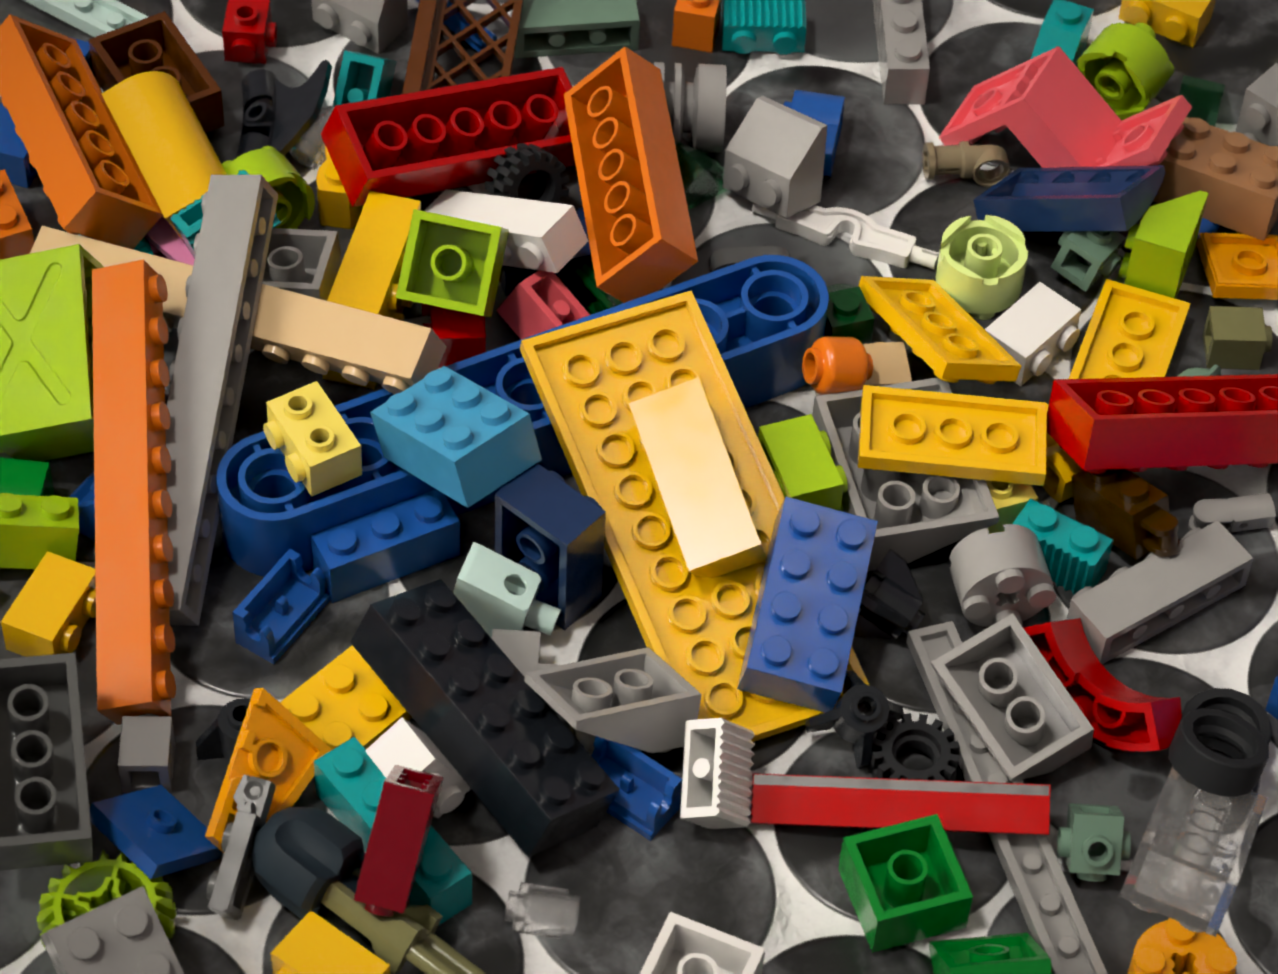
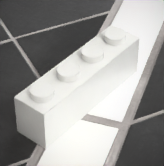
M446 189L424 210L426 212L508 229L509 234L502 264L504 266L558 273L588 242L574 206L568 204Z

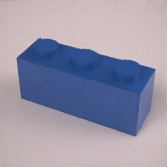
M437 489L311 535L313 570L316 567L322 570L325 576L326 593L330 595L332 603L459 556L460 520L444 493Z

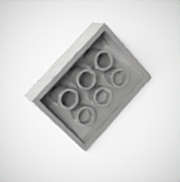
M939 378L881 386L952 393L949 383ZM863 389L815 396L812 416L819 431L824 430L827 433L831 444V457L835 466L841 465L847 478L848 490L842 496L843 511L878 521L868 571L876 570L890 549L906 559L907 563H910L955 543L977 530L993 526L999 522V515L985 480L858 468L861 396Z

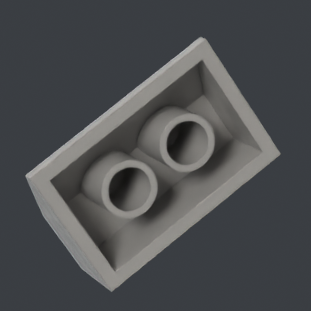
M1013 613L931 661V666L1011 782L1051 773L1092 748L1094 728Z

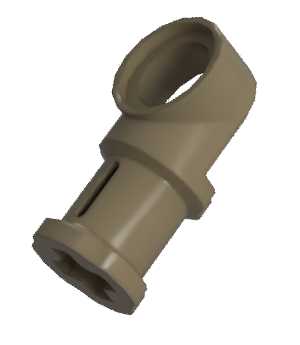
M960 141L958 145L934 146L933 142L924 143L922 159L925 179H934L935 175H960L962 179L974 178L977 184L992 187L1011 173L1007 152L998 145H970L968 141ZM996 161L1001 163L993 170L986 171L980 169L987 162Z

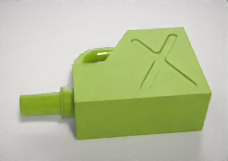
M80 244L0 259V454L6 453L13 459L46 461L94 452L92 270L104 266Z

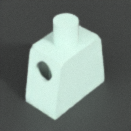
M473 542L458 575L453 593L491 638L493 629L523 631L525 626L551 636L561 611L559 608L536 600L542 580L539 574Z

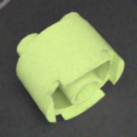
M985 215V220L971 221V216L957 219L943 233L935 280L974 318L978 320L991 319L995 313L1001 312L1013 305L1021 294L1028 259V251L1025 246L1026 239L1018 227L997 216Z

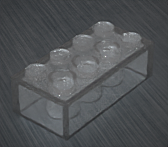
M1172 766L1119 897L1129 900L1136 908L1142 911L1157 912L1172 918L1190 931L1205 932L1216 937L1237 888L1268 797L1254 791L1237 797L1212 794L1187 782Z

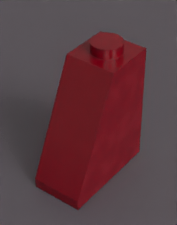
M395 764L385 779L354 896V901L365 903L364 909L366 911L386 917L394 916L395 912L404 914L410 901L444 777Z

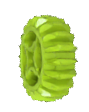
M102 850L99 860L80 863V867L76 869L64 864L62 870L63 879L50 878L48 884L49 893L41 894L39 901L41 911L38 912L37 916L38 929L42 931L40 936L63 923L123 896V893L127 894L144 886L167 938H173L175 932L174 921L177 911L176 904L172 901L171 886L168 885V882H163L162 876L154 879L147 877L133 862L130 864L129 858L123 852H121L116 860H110L108 854Z

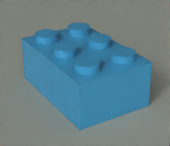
M446 366L429 372L424 379L403 392L391 396L387 402L370 412L384 458L467 508L542 460L528 412Z

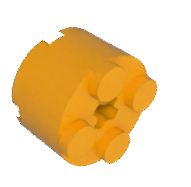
M1177 914L1169 917L1167 921L1153 925L1141 935L1136 943L1127 974H1236L1237 956L1225 940L1214 930L1195 922L1187 915Z

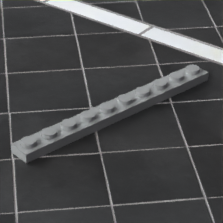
M950 621L908 631L907 645L939 720L943 722L942 727L944 731L950 728L954 733L953 742H959V767L965 781L1024 784L1023 780L1015 782L1009 780L931 666V661L962 643L954 622ZM988 833L1032 938L1051 958L1052 974H1108L1048 837L1045 835Z

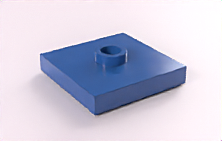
M162 785L97 801L90 806V822L150 879L220 859L222 851L205 838L207 827Z

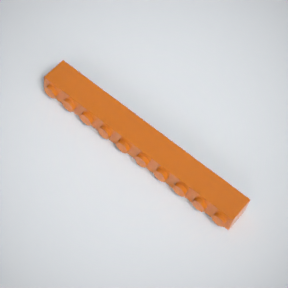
M144 259L92 270L97 711L117 725L122 724V716H140L142 714L172 716L171 699L176 695V682L170 666V653L175 649V636L170 626L169 607H172L174 604V591L169 581L168 562H171L173 559V546L168 536L167 518L172 515V501L167 491L166 475L171 471V457L166 447V430L170 428V414L165 404V387L169 385L170 377L167 364L164 361V344L168 343L169 333L163 318V302L167 301L168 290L163 276L158 274Z

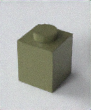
M1209 307L1203 331L1206 368H1212L1217 364L1221 369H1260L1264 352H1270L1272 347L1271 326H1265L1263 308Z

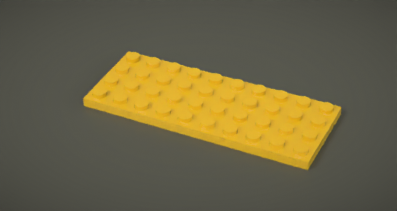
M692 290L521 340L520 352L579 490L583 496L595 499L602 509L606 511L604 548L646 647L654 651L701 693L697 720L725 719L752 730L755 734L752 741L755 742L805 725L808 719L823 714L824 712L737 690L766 560L736 571L715 576H696L689 572L628 404L700 377L767 558L775 519L785 497ZM851 646L847 670H853L865 684L869 685Z

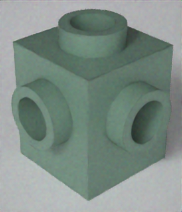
M1064 231L1058 241V244L1062 247L1051 268L1086 292L1102 275L1108 279L1117 269L1123 259L1118 252L1126 237L1117 231Z
M1068 803L1067 827H1059L1057 856L1064 857V862L1069 872L1076 873L1078 879L1095 882L1105 881L1106 875H1120L1121 860H1129L1131 836L1130 831H1123L1124 815L1119 807Z

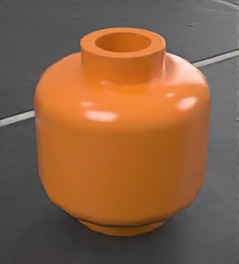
M825 336L817 339L811 348L805 351L802 361L803 377L813 390L820 395L856 391L862 389L866 380L871 378L873 360L871 355L866 353V349L860 340L854 337Z

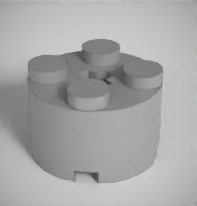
M1005 524L1003 525L1005 531L990 534L987 527L969 534L953 548L950 554V574L963 615L967 620L978 626L990 627L1013 613L1022 626L1023 621L1033 617L1044 607L1051 605L1055 601L1056 594L1053 581L1038 538L1032 530L1021 525Z

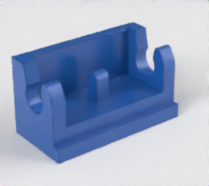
M289 549L233 611L235 642L272 664L279 660L330 601V595L326 593L325 576L322 570L316 567L309 576L302 568L303 561L301 555L292 549Z
M595 736L594 751L591 756L620 789L606 812L651 841L680 809L682 778L636 748Z

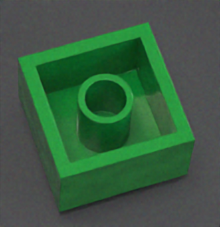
M938 814L843 838L838 870L872 953L967 928L973 895Z

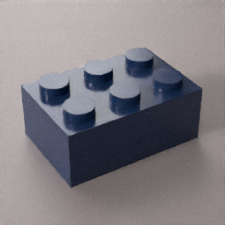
M536 463L510 480L495 493V552L540 575L542 580L536 600L561 609L556 625L565 631L602 597L606 511L602 509L595 499L583 496L566 484L565 480L558 473L548 471Z

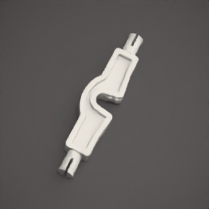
M753 202L752 213L776 219L775 227L777 229L796 234L822 246L829 245L839 233L847 232L852 235L849 250L854 256L884 262L900 268H906L909 261L935 270L938 264L939 252L916 246L915 236L877 225L874 220L859 211L842 207L823 208L813 205L789 218H785Z

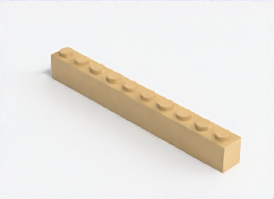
M41 227L30 253L80 244L104 267L144 259L158 274L163 276L167 285L168 298L166 302H163V318L167 324L168 332H171L173 327H178L179 320L184 317L187 302L186 281L192 275L193 265L70 234L69 232L50 227ZM262 284L250 349L261 351L265 357L278 363L287 364L289 359L302 362L301 364L305 368L318 374L327 375L329 370L342 373V377L358 385L366 386L369 381L382 384L385 390L397 394L424 379L429 372L437 370L447 346L431 328Z

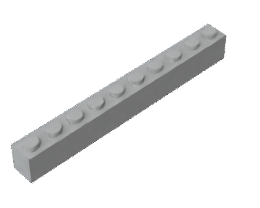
M211 175L208 192H205L202 198L203 219L200 233L194 239L195 260L192 275L186 281L187 302L184 317L179 320L177 327L179 343L176 359L172 361L169 369L171 385L168 400L165 403L170 414V428L166 430V447L171 457V471L166 474L167 491L172 501V515L167 518L168 536L173 546V559L171 562H168L169 581L174 591V604L172 607H169L170 625L199 626L220 514L216 479L217 469L221 459L233 444L278 200V193L262 175Z

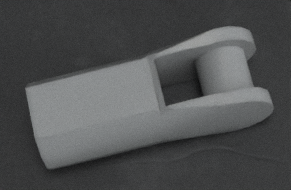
M1269 493L1227 499H1203L1195 503L1192 510L1193 515L1188 522V529L1192 530L1197 527L1202 529L1217 520L1229 532L1269 528L1273 526L1276 518L1274 502Z

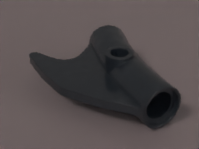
M323 60L310 78L299 87L292 88L282 84L273 72L265 69L251 71L243 78V122L236 158L244 153L261 149L265 146H273L279 153L285 156L296 145L319 116L327 94L332 65L328 60Z

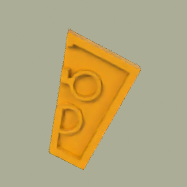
M254 688L205 834V838L220 851H222L221 844L225 828L230 822L234 823L238 809L233 796L243 775L262 778L276 785L266 819L267 822L274 813L292 807L315 776L314 761L332 750L264 688Z

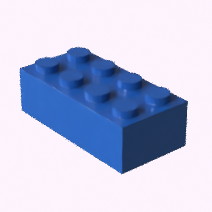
M785 497L774 523L737 690L824 713L833 710L842 693L878 521Z

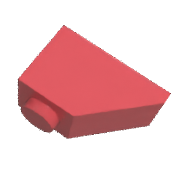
M537 271L520 282L497 309L499 315L520 339L590 315L556 274L546 271Z

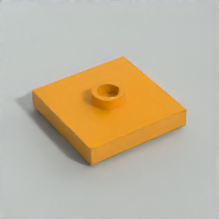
M1199 233L1196 245L1213 298L1278 300V235L1268 234L1266 239L1262 241L1246 234Z

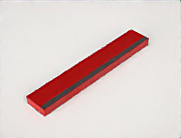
M754 773L751 823L879 829L938 814L945 832L1049 836L1051 785Z

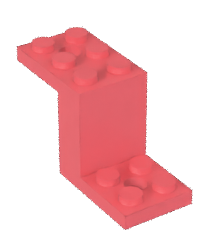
M1058 46L974 85L939 136V139L944 145H958L960 141H968L972 145L984 134L992 130L998 133L1008 127L1042 168L1159 165L1168 154L1166 149L1172 139L1183 130V121L1192 106L1183 95H1179L1121 121Z

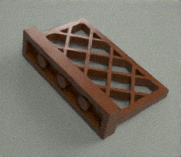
M420 0L402 94L441 88L445 84L447 86L456 85L453 79L469 69L479 81L511 76L524 0H509L503 5H500L496 0H486L493 11L478 21L466 8L477 0H449L453 5L448 8V0ZM513 9L512 17H510L507 13ZM459 12L470 26L452 36L444 26V21ZM501 18L508 26L509 33L494 42L483 28ZM477 33L487 47L470 57L459 43ZM443 36L446 41L440 44ZM506 46V51L504 54L501 48ZM453 48L464 62L446 72L437 62V59L440 55ZM494 54L503 64V69L487 78L477 64ZM435 72L439 76L436 80H434Z

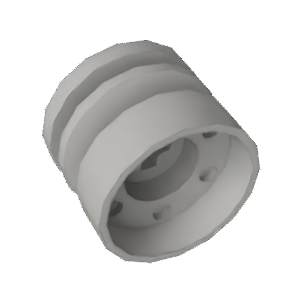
M654 62V65L661 70L676 151L679 150L683 133H691L695 152L723 153L727 87L726 65L698 64L694 82L691 83L685 82L682 63H675L674 82L664 81L665 62Z

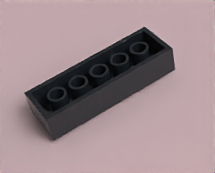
M442 579L372 603L369 606L350 643L527 857L597 827L620 789L544 699L524 681L525 677Z

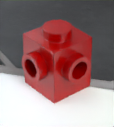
M228 0L222 29L225 61L266 64L269 47H276L277 22H272L270 0Z

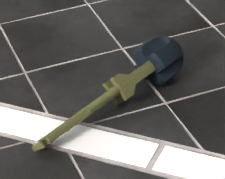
M288 807L274 813L256 833L251 857L258 880L272 897L299 918L303 919L310 911H313L320 917L330 910L371 941L376 956L390 965V972L393 974L400 972L407 960L425 974H486L434 934L443 916L428 904L408 905L404 914L395 912L394 916L386 917L370 913L364 909L365 903L354 901L365 857L363 841L359 835L331 814L314 807Z

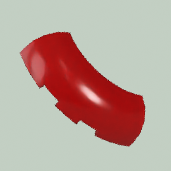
M1081 618L1023 627L1094 728L1093 738L1106 743V746L1125 751H1159L1170 746L1182 718L1180 697L1164 698L1149 696L1137 692L1118 681L1106 670L1094 654L1085 635Z

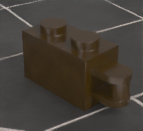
M1107 469L1106 472L1101 474L1081 470L1071 476L1076 521L1114 539L1112 543L1114 546L1136 560L1149 552L1159 557H1171L1180 551V541L1177 538L1178 520L1169 512V500L1166 493L1126 469Z

